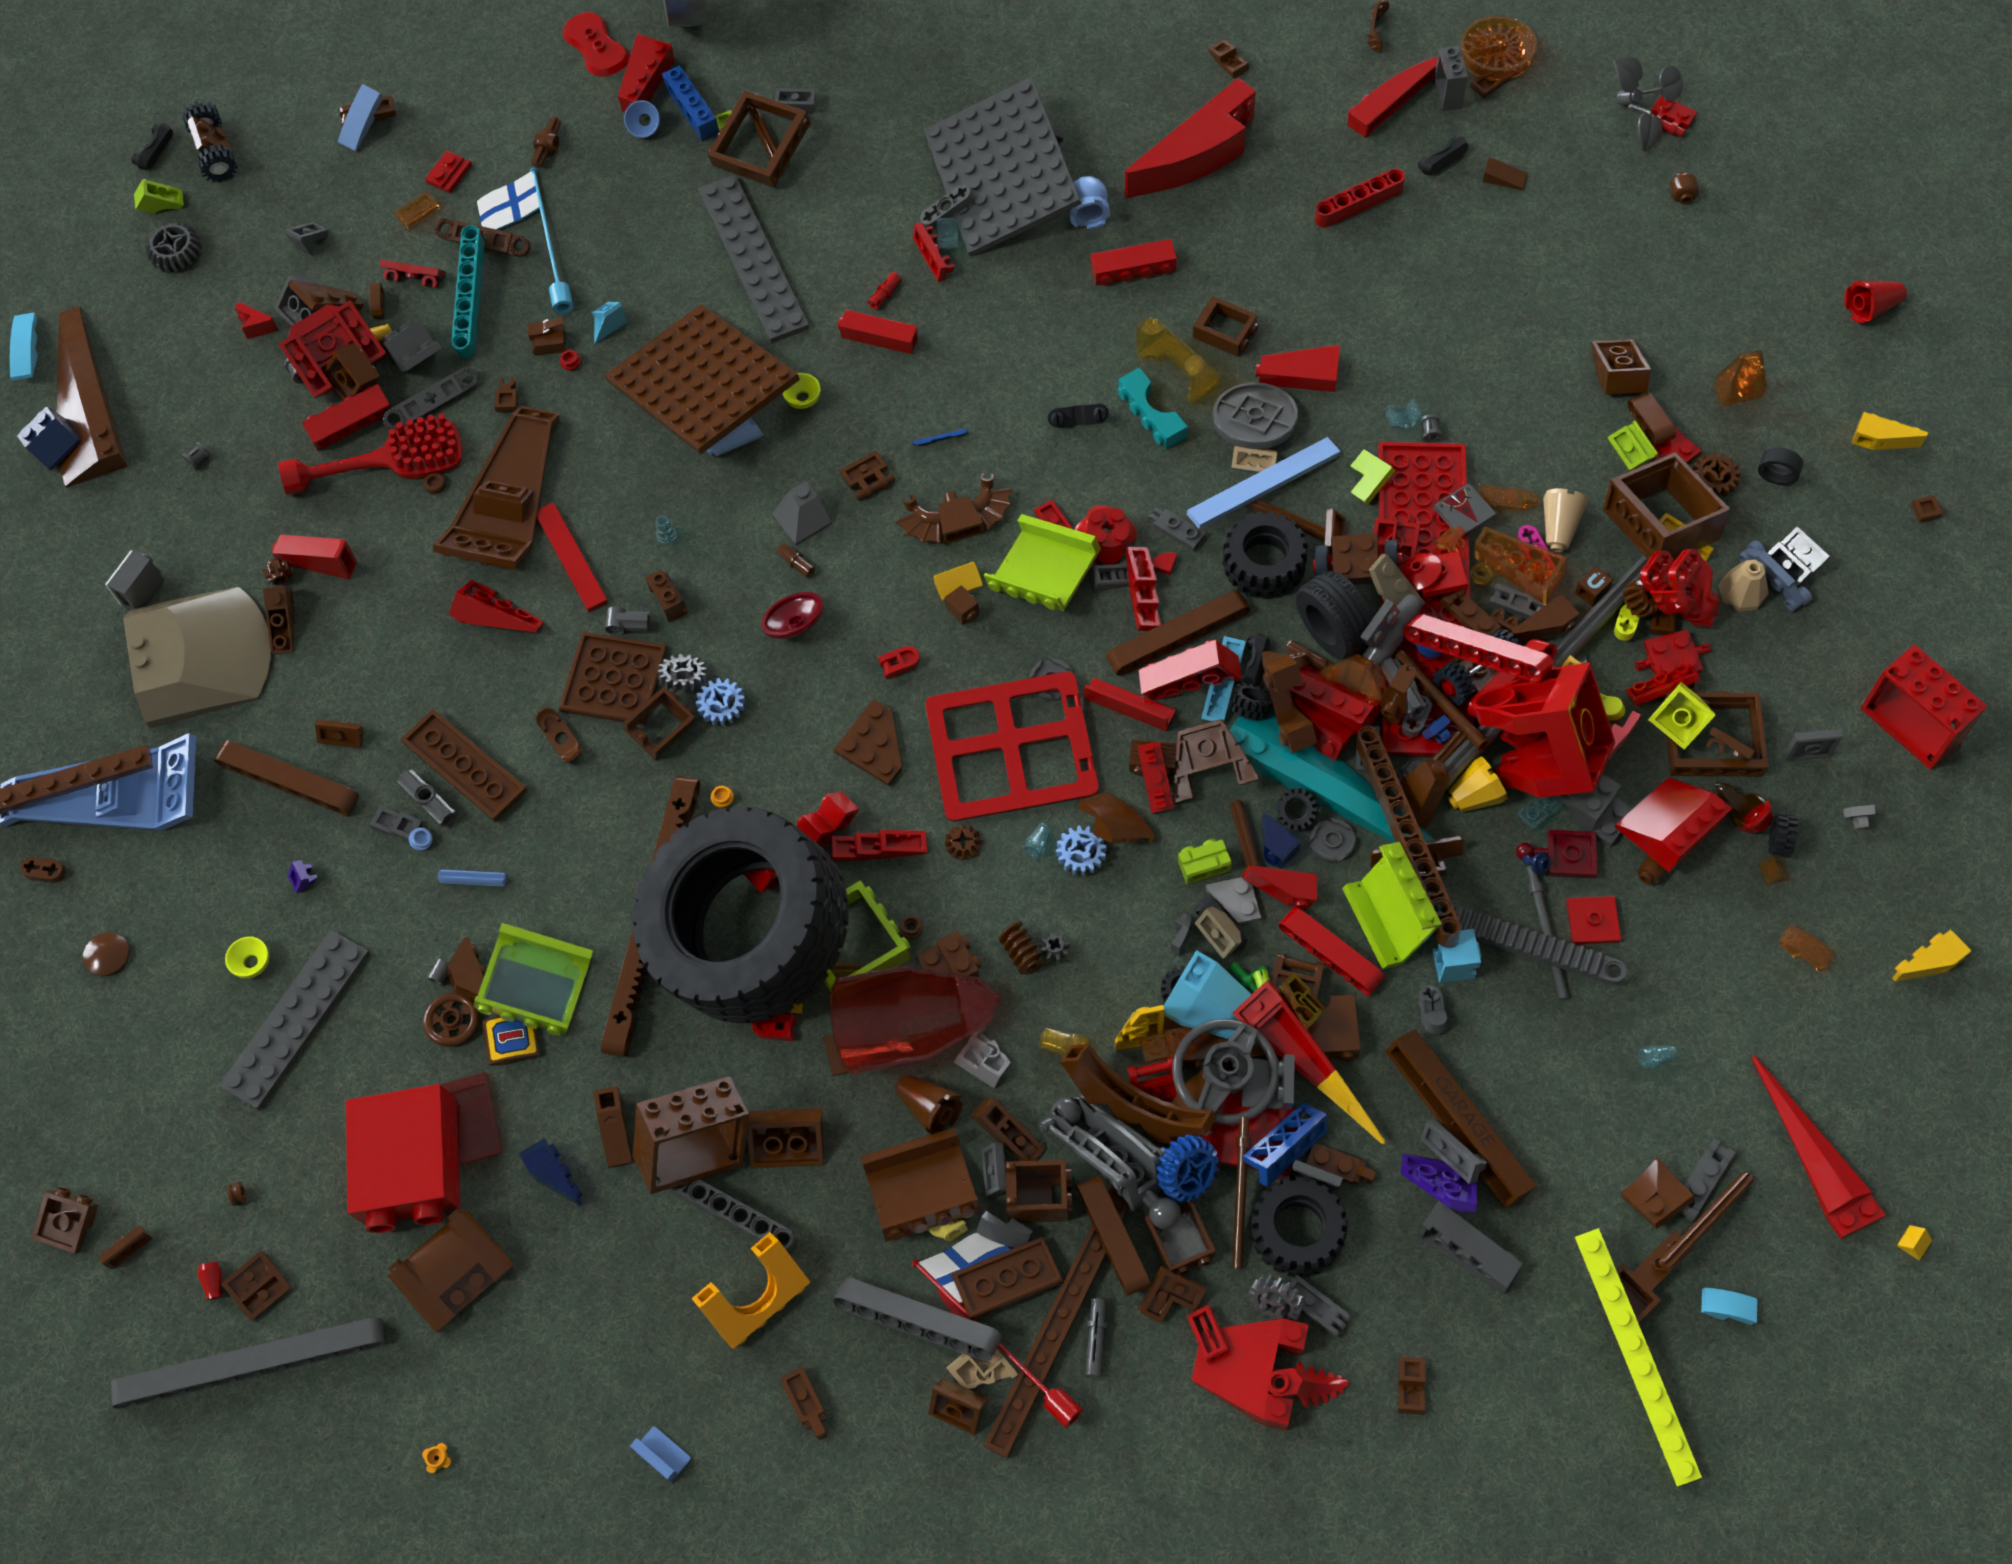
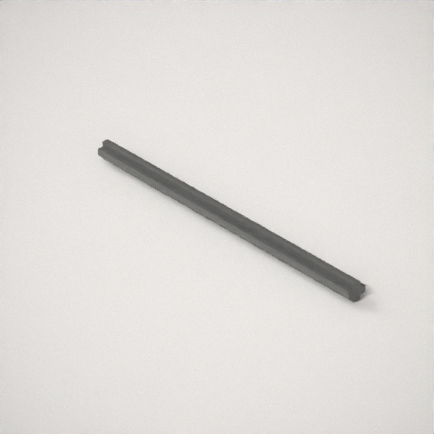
M1644 555L1557 644V654L1553 660V668L1561 667L1570 655L1574 657L1625 603L1623 601L1625 598L1623 591L1626 590V586L1630 582L1640 579V572L1648 561ZM1481 725L1477 728L1489 740V745L1503 731L1496 727ZM1468 738L1443 763L1451 779L1446 789L1453 784L1485 749L1479 751Z

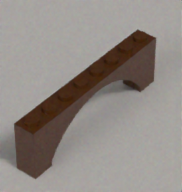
M1354 995L1330 996L1329 1006L1308 1030L1330 1061L1334 1058H1341V1061H1352L1355 1057H1359L1361 1050ZM1164 1016L1163 1025L1165 1061H1167V1058L1174 1057L1178 1045L1186 1034L1192 1030V1028L1182 1026ZM1209 1033L1199 1036L1186 1051L1182 1071L1186 1067H1196V1069L1202 1070L1207 1052L1213 1045L1227 1042V1040ZM1261 1046L1252 1047L1250 1053L1252 1059L1268 1060ZM1277 1055L1278 1060H1283L1280 1056Z

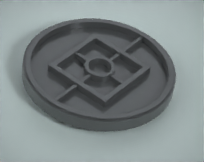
M1259 382L1244 383L1229 388L1217 398L1213 406L1212 420L1217 433L1227 442L1244 448L1266 449L1283 443L1294 433L1298 423V407L1294 399L1287 392L1274 385Z

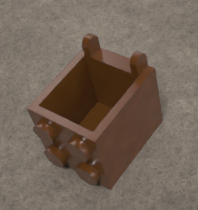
M1066 1160L1006 1162L1008 1222L1012 1218L1019 1223L1068 1221V1214H1073L1072 1192H1067V1190H1072L1071 1168H1066ZM1052 1186H1061L1062 1204H1053Z

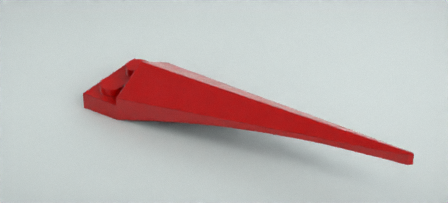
M1753 1055L1752 1061L1794 1144L1820 1206L1840 1240L1884 1219L1885 1214L1871 1195L1870 1189L1760 1060Z

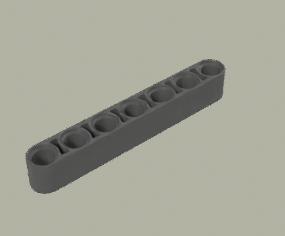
M702 1180L684 1184L680 1188L674 1187L666 1190L758 1242L769 1232L778 1240L782 1237H789V1243L783 1247L789 1254L795 1250L796 1240L790 1229ZM706 1191L704 1198L695 1199L697 1192ZM718 1203H727V1206L724 1210H715L716 1205ZM740 1214H748L744 1222H736ZM760 1226H769V1229L766 1233H757V1230Z
M845 1278L833 1298V1304L844 1312L982 1361L992 1360L1002 1339L1001 1334L992 1327L852 1278Z

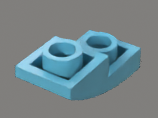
M1703 1288L1701 1313L1720 1320L1732 1318L1752 1325L1757 1323V1298L1727 1290Z

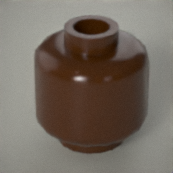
M1681 172L1670 182L1672 198L1676 202L1689 204L1699 195L1698 181L1693 174Z

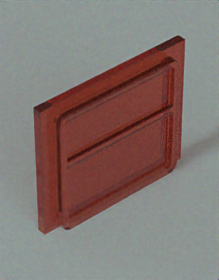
M483 1072L441 1084L456 1097L459 1165L503 1153L487 1073Z

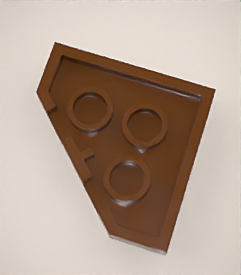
M873 699L836 745L834 753L887 786H890L898 776L902 766L892 710Z

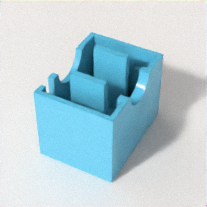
M1474 929L1460 930L1458 943L1454 947L1446 948L1438 944V948L1432 950L1439 983L1475 979L1476 970L1473 969L1479 968L1482 956L1479 942H1476Z

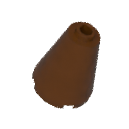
M912 1075L901 1077L896 1084V1095L930 1135L944 1131L943 1128L948 1122L952 1126L960 1115L963 1103L959 1100L961 1096L955 1092Z

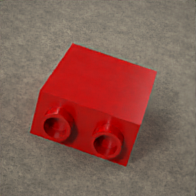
M441 1084L346 1100L347 1205L349 1215L366 1225L367 1232L386 1233L396 1229L397 1220L413 1218L415 1224L433 1225L444 1221V1212L455 1211L457 1208L461 1210L457 1101L455 1096Z

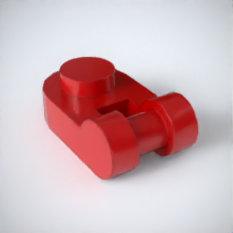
M912 646L899 648L878 658L880 666L884 668L883 673L886 679L894 678L898 674L914 669L920 661L919 652ZM897 660L898 664L892 666L891 663Z
M788 1014L773 1015L771 1019L752 1022V1029L759 1038L792 1042L795 1035L792 1031L793 1026L796 1025L797 1017ZM777 1024H783V1030H777Z

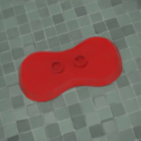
M584 12L574 16L565 24L562 33L564 40L582 53L586 68L590 73L595 76L605 77L615 74L627 66L630 58L629 52L624 46L615 42L610 37L603 18L593 12Z

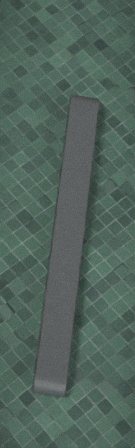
M377 1317L368 1318L117 1378L110 1382L112 1407L121 1409L126 1408L128 1404L131 1407L152 1402V1399L156 1401L177 1396V1393L181 1395L202 1390V1387L206 1389L227 1384V1381L231 1383L252 1378V1375L256 1377L277 1372V1369L281 1371L302 1366L301 1363L306 1365L326 1360V1357L331 1359L351 1354V1351L356 1353L376 1348V1345L381 1347L385 1345L383 1320Z

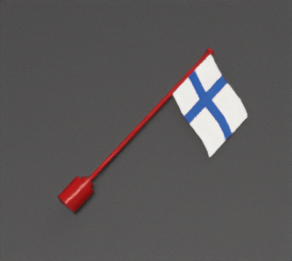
M974 1233L940 1254L923 1261L915 1259L912 1262L913 1268L917 1267L968 1317L965 1307L961 1304L962 1300L951 1274L1011 1249L1008 1246L991 1241L978 1233ZM999 1343L998 1348L1046 1394L1043 1398L1045 1400L1043 1407L1066 1429L1073 1425L1081 1416L1083 1408L1062 1388L1057 1390L1052 1388L1049 1391L1009 1350Z

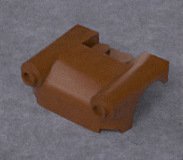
M457 1208L447 1217L449 1222L403 1262L399 1258L388 1267L390 1271L387 1275L388 1278L435 1333L514 1265L466 1208L462 1211Z

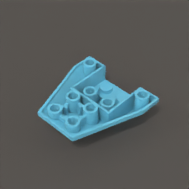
M1196 950L1164 1004V1016L1192 1029L1202 1023L1216 1019L1238 1020L1232 1012L1252 994L1217 961ZM1215 1029L1206 1033L1229 1039L1236 1030Z

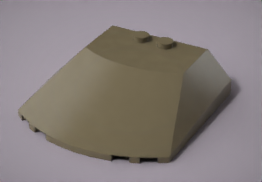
M240 587L194 595L130 610L123 618L134 694L144 721L149 728L260 698L265 681L269 677L268 671L272 661L268 625L257 604Z

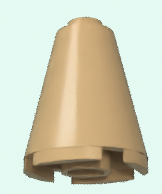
M1550 489L1546 491V494L1544 493L1546 545L1553 552L1561 553L1570 546L1588 505L1587 496L1575 491L1573 495L1567 493L1568 489Z

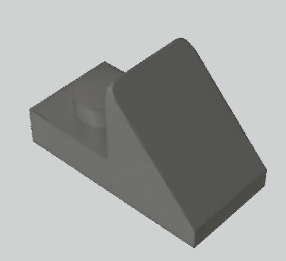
M310 222L285 229V234L295 248L312 255L313 243L319 239L326 238L328 229Z

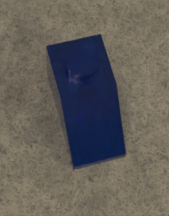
M1265 813L1262 816L1261 823L1263 855L1271 866L1276 865L1282 869L1299 851L1301 842Z

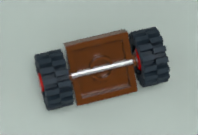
M1499 630L1490 635L1518 644L1517 642L1519 641L1517 638H1513L1514 634H1508L1507 630ZM1455 657L1447 662V665L1434 673L1433 681L1436 682L1434 685L1454 706H1460L1476 695L1499 671Z

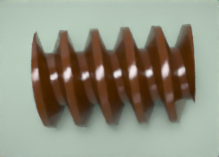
M1017 921L1000 934L999 942L1004 944V950L1009 952L1008 956L1013 960L1014 966L1018 967L1019 974L1026 975L1041 968L1046 959L1038 960L1042 952H1033L1037 948V944L1029 945L1033 938L1032 936L1024 937L1028 930L1026 928L1019 930L1023 922Z

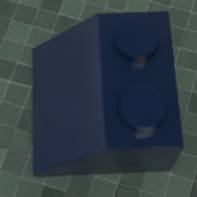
M47 406L17 435L24 447L51 471L81 442L66 419Z

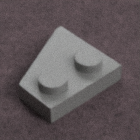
M1242 877L1205 886L1206 891L1218 901L1219 906L1224 911L1229 913L1230 918L1237 925L1261 921L1252 884L1242 879Z

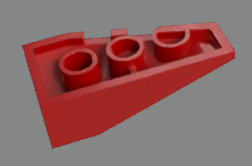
M470 580L456 592L449 615L460 623L537 632L544 624L542 620L526 610L512 608V601L509 599H498L495 597L496 591L474 580Z

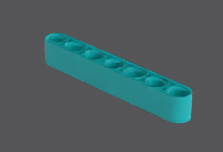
M467 225L463 228L460 241L452 345L457 355L462 359L471 358L476 351L485 242L478 227L475 225Z

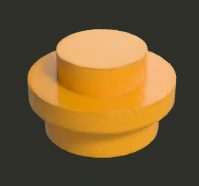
M718 786L711 793V801L718 808H726L733 802V792L726 786Z

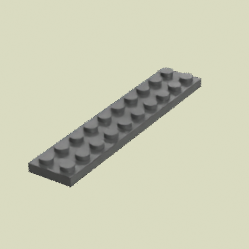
M734 174L699 187L700 197L770 342L772 343L809 329V324L736 175Z

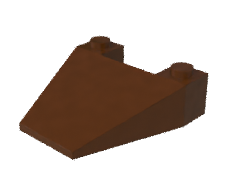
M1269 651L1262 652L1265 671L1263 679L1270 690L1280 730L1278 738L1283 747L1286 746L1294 753L1317 743L1313 723L1294 707L1290 688L1302 684L1298 663L1286 654Z

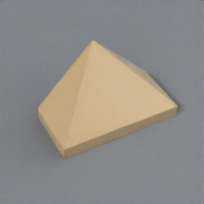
M1234 446L1231 468L1261 472L1276 464L1277 451L1268 448L1250 449Z

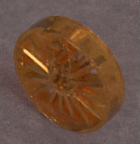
M1488 16L1478 19L1466 27L1460 39V50L1465 67L1475 75L1484 76L1486 79H1510L1524 73L1531 66L1537 47V40L1531 28L1520 20L1507 16ZM1493 28H1498V32H1494ZM1494 60V67H1490L1489 65ZM1498 60L1501 62L1502 67H1498Z

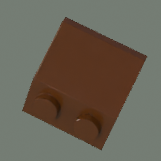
M356 343L335 351L323 371L343 401L348 396L363 392L368 386H374L380 377L377 369L371 365L364 352L359 349Z

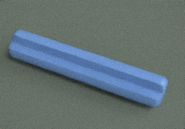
M440 870L438 880L440 883L505 886L507 876L505 873Z

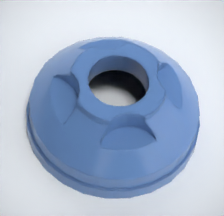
M639 100L628 106L624 115V123L632 135L639 138H647L658 130L661 122L660 114L652 103ZM644 114L650 116L651 121L648 126H643L640 123V118Z

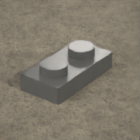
M994 1142L981 1149L985 1197H996L1006 1192L1003 1143Z

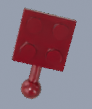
M1548 830L1547 848H1536L1527 842L1520 843L1516 847L1515 853L1520 860L1525 855L1535 856L1541 851L1548 853L1551 861L1548 876L1596 878L1597 876L1596 832Z

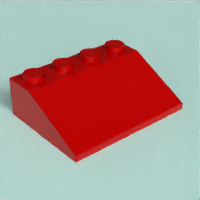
M1668 777L1614 827L1670 872L1724 822L1732 807L1712 792Z

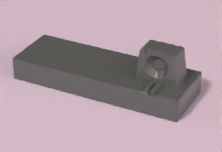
M1434 1118L1426 1121L1421 1141L1468 1184L1477 1182L1479 1173L1486 1168L1487 1161L1479 1156V1154H1472L1469 1149Z

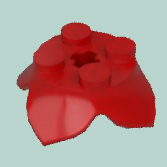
M1105 505L1091 508L1087 513V517L1080 521L1075 528L1076 531L1096 536L1101 548L1096 558L1104 565H1115L1124 555L1126 545L1135 542L1137 537L1135 526L1131 520L1124 516V512L1119 508L1114 509ZM1103 528L1109 529L1110 533H1107Z

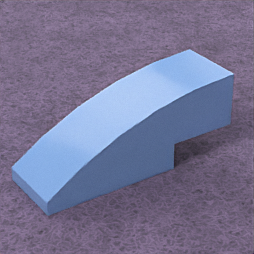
M364 84L361 85L343 124L338 139L339 144L355 152L357 151L375 120L374 114L383 100L379 92Z

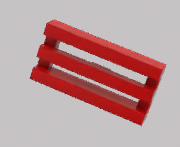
M1210 1305L1187 1315L1207 1363L1211 1362L1215 1357H1221L1223 1353L1227 1354L1230 1352ZM1205 1313H1207L1210 1319V1322L1221 1345L1220 1348H1218L1215 1343V1340L1209 1329L1207 1321L1204 1317ZM1199 1317V1320L1208 1338L1210 1346L1213 1350L1211 1352H1208V1349L1199 1331V1328L1195 1321V1318Z

